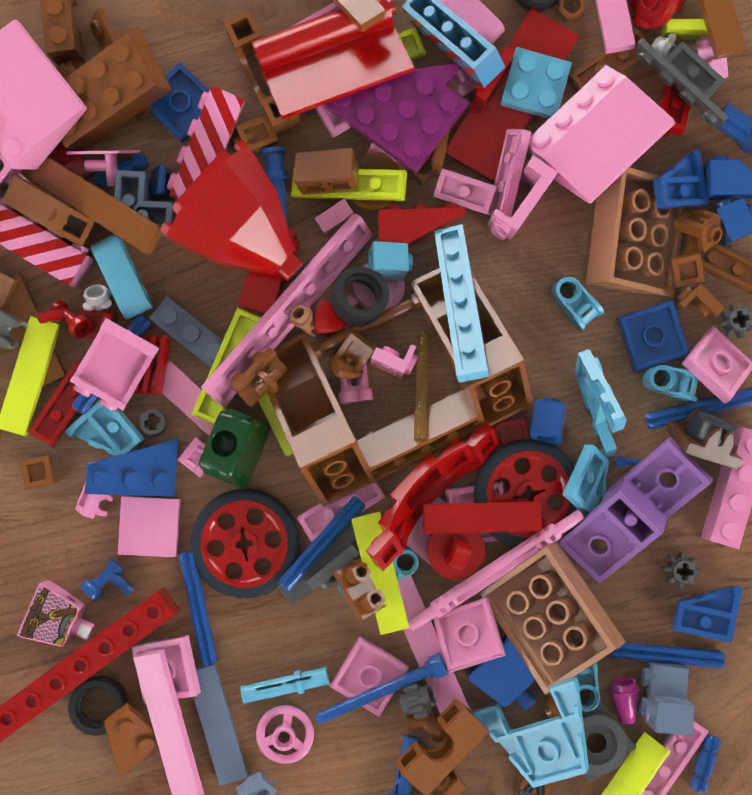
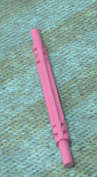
M576 510L555 525L553 523L549 524L542 531L537 532L432 601L430 607L408 621L410 629L414 632L436 616L438 618L442 617L512 571L544 547L561 539V534L585 519L582 513Z

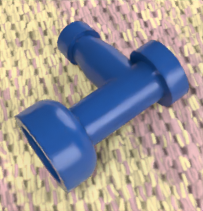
M114 558L108 561L109 566L94 581L88 579L80 586L96 602L103 596L102 588L109 581L122 590L125 596H128L135 589L121 575L125 569Z

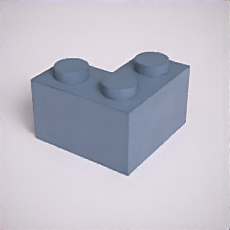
M116 170L114 197L161 227L166 221L171 224L174 222L177 214L172 210L174 205L172 202L151 201L152 179L146 172Z
M646 662V668H642L641 684L644 686L643 697L639 698L638 711L639 715H642V719L656 733L693 735L695 705L687 699L689 668L684 665Z

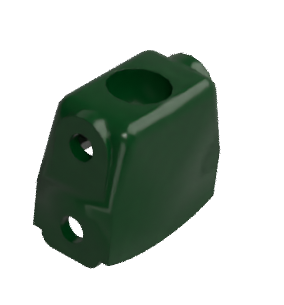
M230 408L221 411L216 418L199 460V466L203 473L246 489L262 454L271 426Z

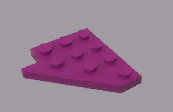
M454 63L415 69V71L324 104L323 107L416 174L468 107L469 101L448 87L449 83L460 71V65Z

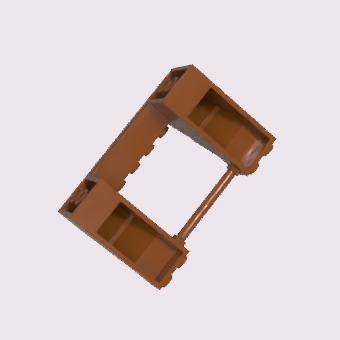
M440 268L411 281L410 285L413 294L409 295L410 299L383 311L379 318L371 324L363 326L353 325L318 342V344L316 341L310 343L306 334L303 333L297 337L290 338L274 349L277 357L288 370L276 381L279 390L276 393L268 390L267 394L300 470L324 507L424 459L429 453L432 455L444 449L456 437L460 440L469 437L483 422L492 426L534 405L525 361L473 274L472 278L490 377L458 382ZM414 308L416 311L421 309L460 391L448 394L442 400L430 406L421 407L415 413L403 419L394 420L389 426L378 431H372L366 434L364 438L356 440L318 358L322 357L321 353L343 344L354 330L359 334H363Z

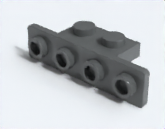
M643 38L637 43L638 59L647 67L653 66L659 72V78L666 85H673L680 91V97L685 103L690 106L694 104L702 111L700 113L702 118L710 125L716 124L718 127H721L725 123L728 116L709 99L725 82V79L683 41L666 59Z
M362 511L358 514V516L366 515L368 513L366 511ZM352 522L292 590H286L281 584L277 586L291 605L297 603L311 590L314 591L318 587L322 590L327 588L336 580L333 576L334 572L358 560L356 556L360 552Z

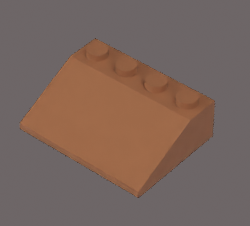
M629 167L596 198L586 284L611 290L668 298L675 297L676 287L673 286L669 258L680 256L682 232L674 230V219L685 212V208L657 209L653 180L658 177L657 175Z
M558 542L544 547L479 593L482 598H489L494 617L513 643L545 695L550 692L549 688L552 684L571 679L626 642Z

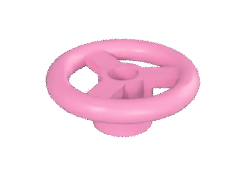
M279 705L271 708L261 717L256 729V739L261 752L268 759L276 763L289 764L302 759L309 752L314 740V728L308 715L301 709L291 705ZM284 714L282 725L277 727L273 734L265 737V729L269 721L277 715ZM293 716L297 717L304 725V743L296 737V733L291 727ZM287 732L290 738L284 740L280 737V733ZM273 744L280 751H287L293 747L297 751L292 754L282 755L274 752L269 746Z

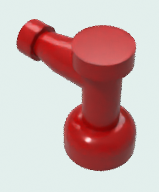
M62 300L56 301L51 306L50 311L39 312L37 315V319L41 324L64 320L69 325L68 330L70 334L77 339L85 337L92 328V321L84 315L76 316Z

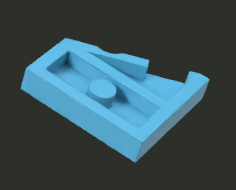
M102 399L64 431L68 436L80 438L97 449L102 448L113 456L131 452L145 440L121 409L117 408L115 412L100 404Z
M584 445L563 492V496L585 516L599 505L600 496L604 497L607 486L606 476L608 474L609 460L594 445Z

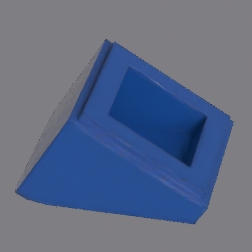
M159 164L152 169L151 198H170V190L167 189V185L173 172L165 164Z

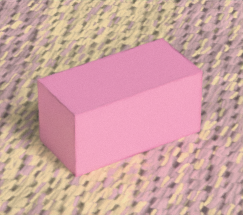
M342 199L314 219L324 236H327L342 226L354 212L346 200Z

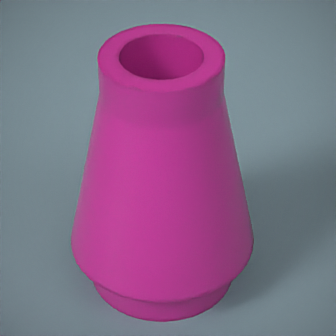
M616 678L612 681V686L610 687L618 714V721L621 724H633L636 722L640 688L636 685V680L633 678Z

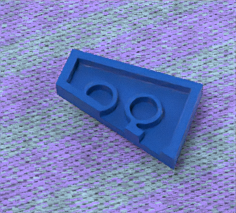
M175 438L86 464L85 494L175 496L178 439Z

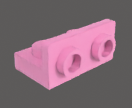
M410 345L404 360L399 358L400 353L392 348L384 346L383 349L376 347L371 357L370 365L402 379L404 373L410 375L417 361L418 355L413 354L416 346Z

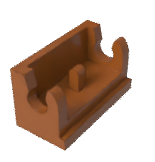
M353 148L296 153L294 183L301 194L311 195L358 191V161H354Z

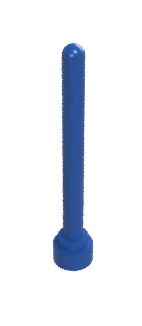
M440 652L429 656V660L424 662V666L318 712L315 715L316 722L319 724L325 723L430 676L431 679L437 677L439 679L448 675L446 664Z

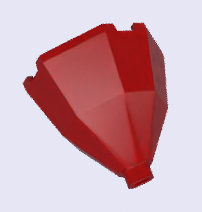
M240 140L234 146L238 152L233 155H229L225 151L218 154L175 201L172 210L177 216L172 224L168 221L164 222L160 231L174 245L221 267L274 275L279 273L288 281L302 266L303 262L294 255L296 252L277 191L249 145L245 141Z

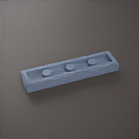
M215 663L197 668L196 672L201 693L193 697L219 785L223 786L248 778V769L217 665Z

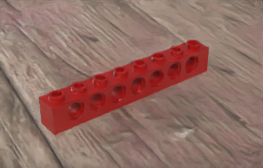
M165 587L151 595L0 705V742L176 615L180 608Z

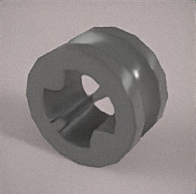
M149 409L141 415L139 425L145 433L159 435L167 427V418L161 411ZM156 414L155 418L160 417L161 423L156 425V430H151L152 427H147L146 422L151 419L150 415Z

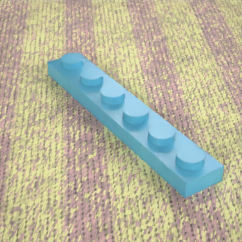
M463 224L434 230L458 382L490 377Z

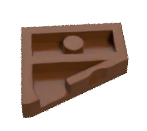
M128 702L104 720L119 775L123 776L158 748L152 723Z

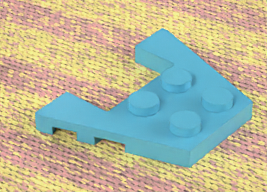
M590 349L578 353L574 376L585 408L590 410L593 417L592 428L595 436L599 435L604 447L600 451L606 458L615 456L617 447L608 425L611 432L614 433L623 430L627 420L613 395L610 385L603 376L599 359L597 357L594 358Z
M577 677L552 684L549 688L561 714L559 716L512 730L498 702L477 708L473 712L490 731L489 736L494 742H499L508 752L509 760L533 788L585 774L589 769Z

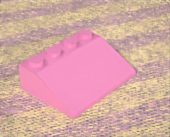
M14 19L0 30V152L13 169L37 170L88 108L21 23Z
M606 65L530 136L527 155L530 160L535 156L558 173L553 180L591 204L675 124V121L630 79Z

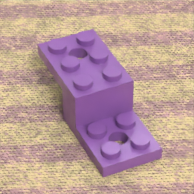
M668 437L608 488L601 504L585 516L583 521L566 532L559 539L558 544L600 584L663 534L667 518L710 485L713 478L686 454L671 437ZM664 472H671L676 476L677 481L672 484L665 483L660 475ZM602 539L607 543L608 548L604 550L597 549L593 545L592 540Z

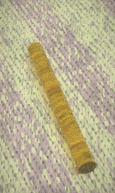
M419 332L414 441L424 442L426 441L429 333Z

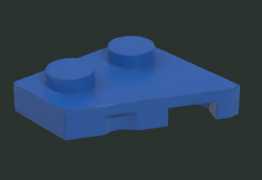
M700 150L688 153L653 180L657 209L702 207L709 204Z
M733 585L677 600L671 629L732 643L743 587Z

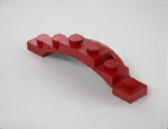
M483 422L477 430L471 433L466 442L456 437L449 446L444 448L438 458L429 453L396 486L395 490L390 494L394 505L384 513L378 522L383 532L366 549L367 554L376 567L384 572L395 558L405 551L409 535L422 516V504H432L453 483L485 463L487 457L500 444L491 425Z

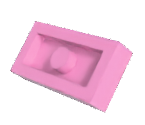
M442 168L433 197L489 214L498 186Z

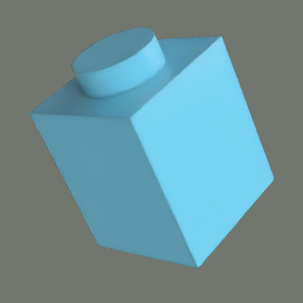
M373 242L368 252V268L379 273L384 280L403 281L408 271L412 270L413 256L408 254V243Z

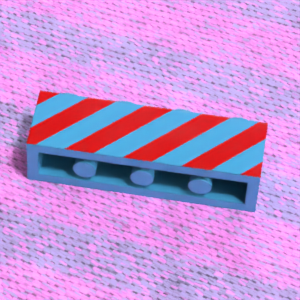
M407 0L401 6L411 24L451 60L459 64L482 87L485 88L506 67L496 47L440 0Z

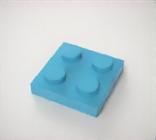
M516 47L500 105L540 117L551 118L560 108L572 62Z

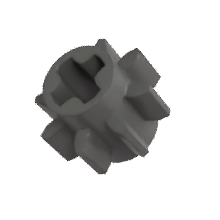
M732 303L729 304V311L723 310L720 313V316L723 318L721 323L717 324V327H723L726 331L725 337L735 333L736 337L740 339L745 337L744 330L752 331V315L748 311V304L738 309L737 304ZM733 318H739L740 323L734 324Z
M679 552L678 558L668 555L669 562L667 566L661 567L669 575L665 581L673 583L676 580V586L679 589L684 588V583L695 586L696 584L693 579L696 575L701 574V571L696 570L694 566L698 560L692 557L686 561L687 556L684 552ZM686 567L685 572H681L680 575L677 574V568Z
M417 681L404 687L405 692L400 693V704L404 713L413 714L415 720L427 717L428 713L432 711L431 707H434L436 704L431 686H422L421 681Z

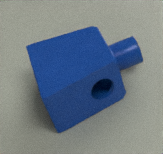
M505 635L501 641L506 656L471 666L466 671V675L472 683L504 708L515 700L526 711L537 700L528 689L535 679L513 643Z

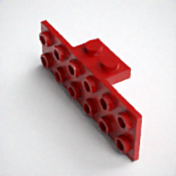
M531 8L509 45H505L501 54H499L506 67L485 88L478 82L476 83L472 91L476 94L473 105L448 144L445 154L487 180L494 181L507 129H525L533 114L500 105L516 47L566 61L577 43L579 35Z

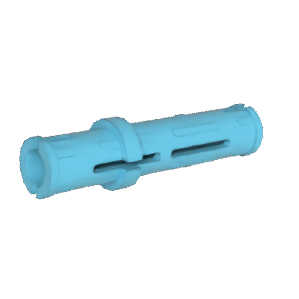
M326 666L306 672L297 670L294 671L293 675L249 685H241V697L243 703L248 704L294 692L302 694L307 689L330 685V678Z

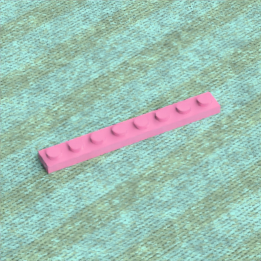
M353 213L201 386L217 404L224 408L237 392L232 387L233 384L230 382V379L237 372L244 373L251 366V358L257 351L265 352L268 348L274 350L294 327L290 319L292 309L298 305H306L311 308L370 240L373 233L361 216Z

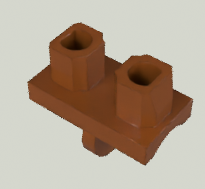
M268 348L265 352L257 351L251 358V366L244 373L237 372L230 379L234 390L246 405L250 407L268 390L276 393L279 390L276 381L288 370L279 360L276 352L271 348Z
M361 559L333 573L344 593L341 596L343 601L348 600L358 621H362L386 607L384 604L385 598L381 590L376 589L370 578L371 572L367 564L362 563Z

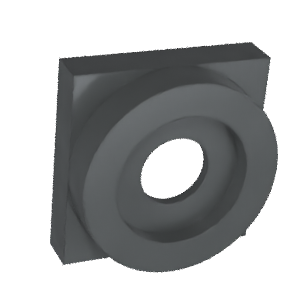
M601 701L594 710L589 712L582 711L585 740L587 741V738L593 733H600L606 739V746L599 753H593L587 748L589 769L583 775L590 783L599 776L615 770L622 763L625 756L636 748Z

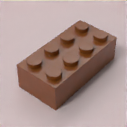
M126 33L64 78L88 109L61 141L65 148L85 151L172 91L146 39Z

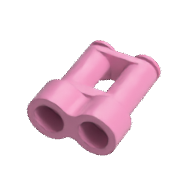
M367 364L362 368L364 371L362 375L357 378V386H352L351 379L339 377L341 392H338L340 405L371 402L374 400L372 388H369Z

